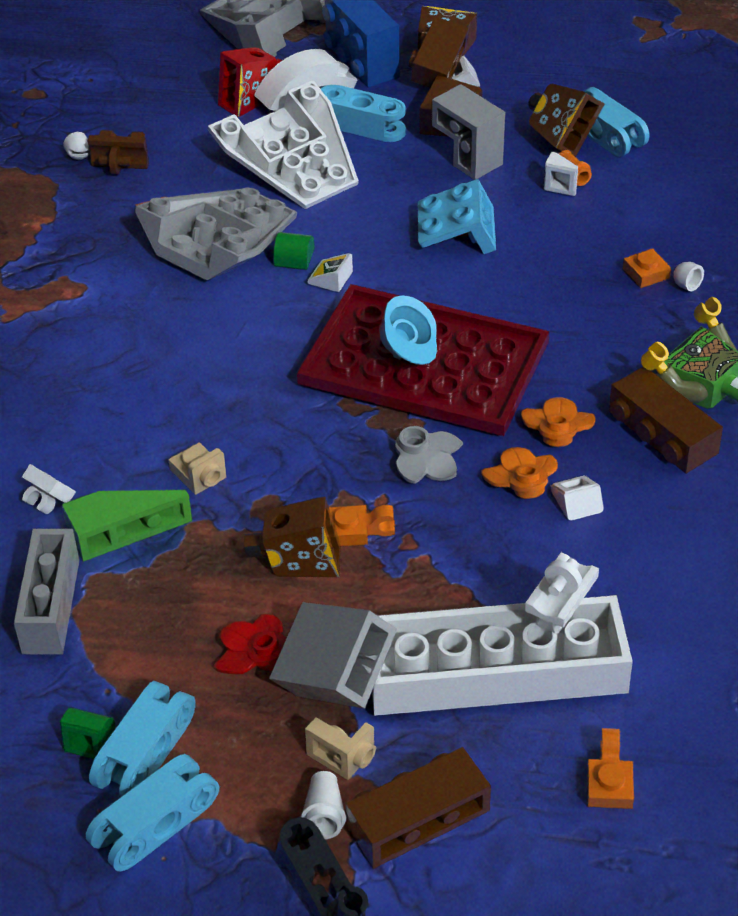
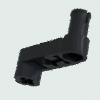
M301 817L287 821L283 825L278 837L275 858L282 869L289 870L314 916H365V911L368 907L367 894L363 889L351 885L316 824L307 818ZM291 841H295V847H291ZM302 843L306 846L304 850H300L299 847ZM315 872H318L321 877L328 875L331 877L328 890L335 900L326 908L323 905L326 904L329 895L321 884L312 885Z

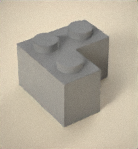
M462 84L432 99V126L454 140V167L476 180L503 165L505 111Z

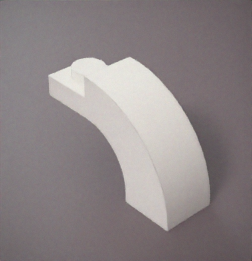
M309 49L285 58L272 68L261 81L254 96L269 110L277 111L284 108L287 91L312 80L318 87L341 85L354 89L358 79L348 71L349 67L336 61L325 50Z

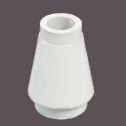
M320 771L311 777L301 818L313 821L325 839L333 838L341 832L346 822V814L337 777L331 772Z

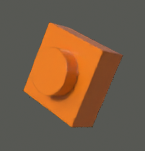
M653 248L626 257L623 261V270L640 288L670 278L671 267Z

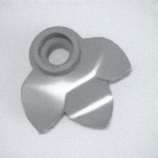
M419 426L407 427L400 432L395 443L396 452L399 455L396 461L397 470L402 478L413 484L419 482L425 475L437 481L452 479L457 475V466L451 454L460 449L463 442L448 432L428 433L427 430Z

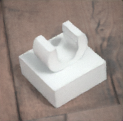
M29 464L22 476L34 484L26 489L22 500L33 506L37 499L42 496L41 502L36 509L45 514H49L54 509L55 497L67 503L71 501L76 493L73 489Z

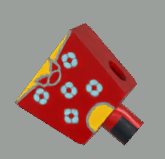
M257 47L220 52L218 105L237 117L262 105L263 103L254 94L264 77L282 60L276 59Z

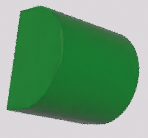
M278 232L274 246V266L307 270L315 249L314 237L312 235Z
M70 707L60 720L63 750L68 753L95 759L100 749L115 730L114 719Z

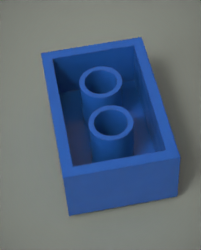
M324 0L325 5L322 7V13L326 23V31L323 33L325 44L338 55L342 63H345L352 70L354 76L359 78L367 87L400 77L399 25L374 0Z

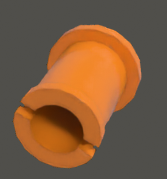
M563 150L559 153V155L578 166L577 186L587 184L592 176L590 165L584 161H579L569 150Z

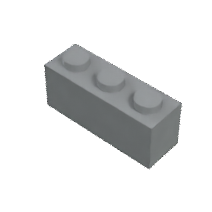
M73 529L32 530L14 620L22 654L63 655L79 566V556Z

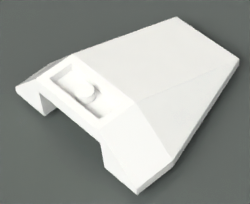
M313 80L287 91L284 108L243 125L234 114L208 125L207 130L226 154L304 209L358 185L359 180L332 104Z

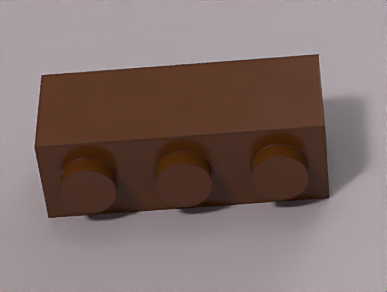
M641 367L611 385L609 412L612 413L615 419L622 421L642 441L649 443L668 462L676 465L685 474L719 454L723 426L651 370Z
M461 747L451 753L439 754L430 763L411 772H402L395 776L391 782L372 791L366 790L357 794L351 801L346 803L347 829L374 869L489 812L491 785L464 747Z

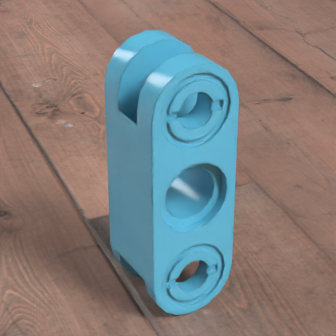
M327 85L321 88V91L332 104L341 131L384 142H396L405 137V124L399 120L405 116L406 106L401 100L341 85Z
M590 87L583 91L605 104L587 137L617 157L628 154L631 146L638 148L648 143L650 138L649 130L646 123L639 116L595 87Z
M157 681L150 682L95 757L89 774L90 784L103 789L111 781L120 784L119 795L122 797L156 772L190 724L195 710L196 700L194 696L179 691L169 701V687Z
M187 754L179 755L99 813L88 826L86 840L93 848L97 849L107 847L113 843L114 845L108 855L109 864L116 871L128 870L207 810L216 799L220 786L210 774H199L200 767L192 757Z

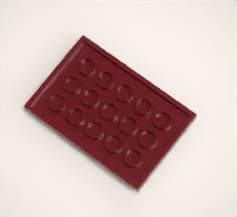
M350 284L297 372V383L300 385L504 436L548 345L549 331L421 301L431 311L436 321L437 353L436 358L430 364H414L403 358H394L392 353L384 347L380 339V327L384 319L387 303L399 295Z

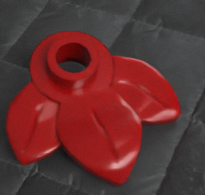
M262 614L253 624L246 621H236L223 627L219 632V637L224 647L228 650L216 661L214 669L221 673L233 675L244 674L256 666L265 671L273 670L286 641V637L282 634L284 626L281 620L274 615Z

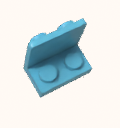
M479 179L468 183H461L454 188L438 194H431L418 201V242L422 248L468 232L471 242L473 244L478 243L483 254L496 250L494 207Z

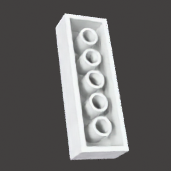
M617 595L583 598L565 627L559 633H553L538 626L536 623L537 616L525 611V603L379 616L395 627L397 632L372 690L374 716L629 693L633 661Z

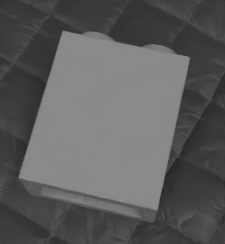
M302 602L269 679L298 697L365 709L397 629L370 610Z

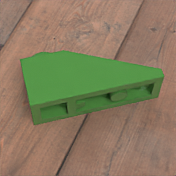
M186 490L97 491L62 504L67 529H73L77 550L83 562L192 522L189 494Z

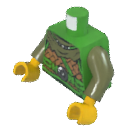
M710 297L706 300L705 305L701 302L694 310L695 319L700 323H707L709 328L706 329L701 326L670 354L664 344L655 342L641 358V364L647 370L656 369L658 377L690 402L707 409L713 408L726 395L738 401V350L731 341L723 323H718L716 319L722 308L720 301L715 297Z

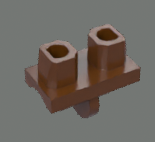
M101 130L98 135H89L87 141L91 151L92 166L109 167L110 173L114 175H119L121 168L148 169L147 143L143 132H131L128 137L116 136L111 130Z

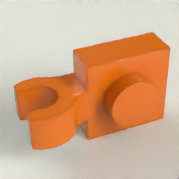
M366 505L329 507L341 546L367 545L368 536L395 535L394 512L391 505L378 506L370 513H367Z
M602 728L600 760L588 759V807L633 809V761L620 760V729Z

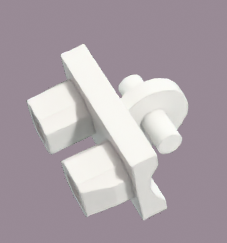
M561 552L557 559L552 561L546 568L545 576L525 603V611L537 616L536 623L538 626L553 633H559L598 578L599 568L593 565L585 566L579 564L576 560Z

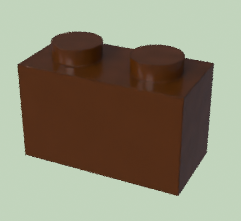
M435 16L431 26H425L419 42L422 45L419 51L414 49L410 57L408 67L412 68L411 81L431 88L437 75L452 79L466 48L469 28Z

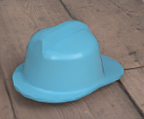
M402 295L391 299L385 308L384 319L380 327V339L384 347L392 353L394 358H403L414 364H430L436 358L437 329L436 321L431 311L414 297Z

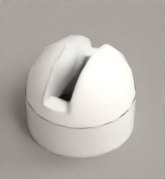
M74 132L65 138L63 147L74 160H83L90 154L88 138L84 133Z
M682 262L675 268L673 278L679 287L692 292L702 283L704 269L693 262Z

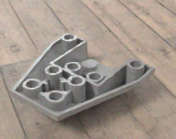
M254 188L152 198L149 202L137 205L135 213L156 255L205 280H210L230 272L259 255L277 237L278 232H282L297 216V211L286 207L282 201L269 199L261 195Z

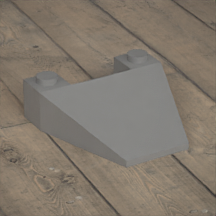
M216 0L202 8L200 13L237 49L257 47L275 57L277 55L276 52L286 46L283 34L305 20H319L320 23H325L322 13L325 1Z

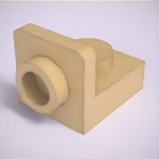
M199 442L168 459L170 470L195 495L227 478L224 453L219 448L209 452Z
M317 717L305 728L307 755L347 780L359 768L363 769L368 766L375 755L374 727L367 722L364 723L352 738L348 737L340 727L328 725Z

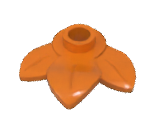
M563 397L550 398L544 403L543 409L525 408L521 412L523 423L529 428L539 430L543 436V441L550 446L561 447L569 445L577 432L589 430L595 425L594 414L577 412L576 404L572 400Z
M512 447L502 452L500 465L481 470L484 480L495 487H511L518 497L530 499L544 493L545 486L548 483V476L557 471L558 462L552 455L535 457L526 448Z

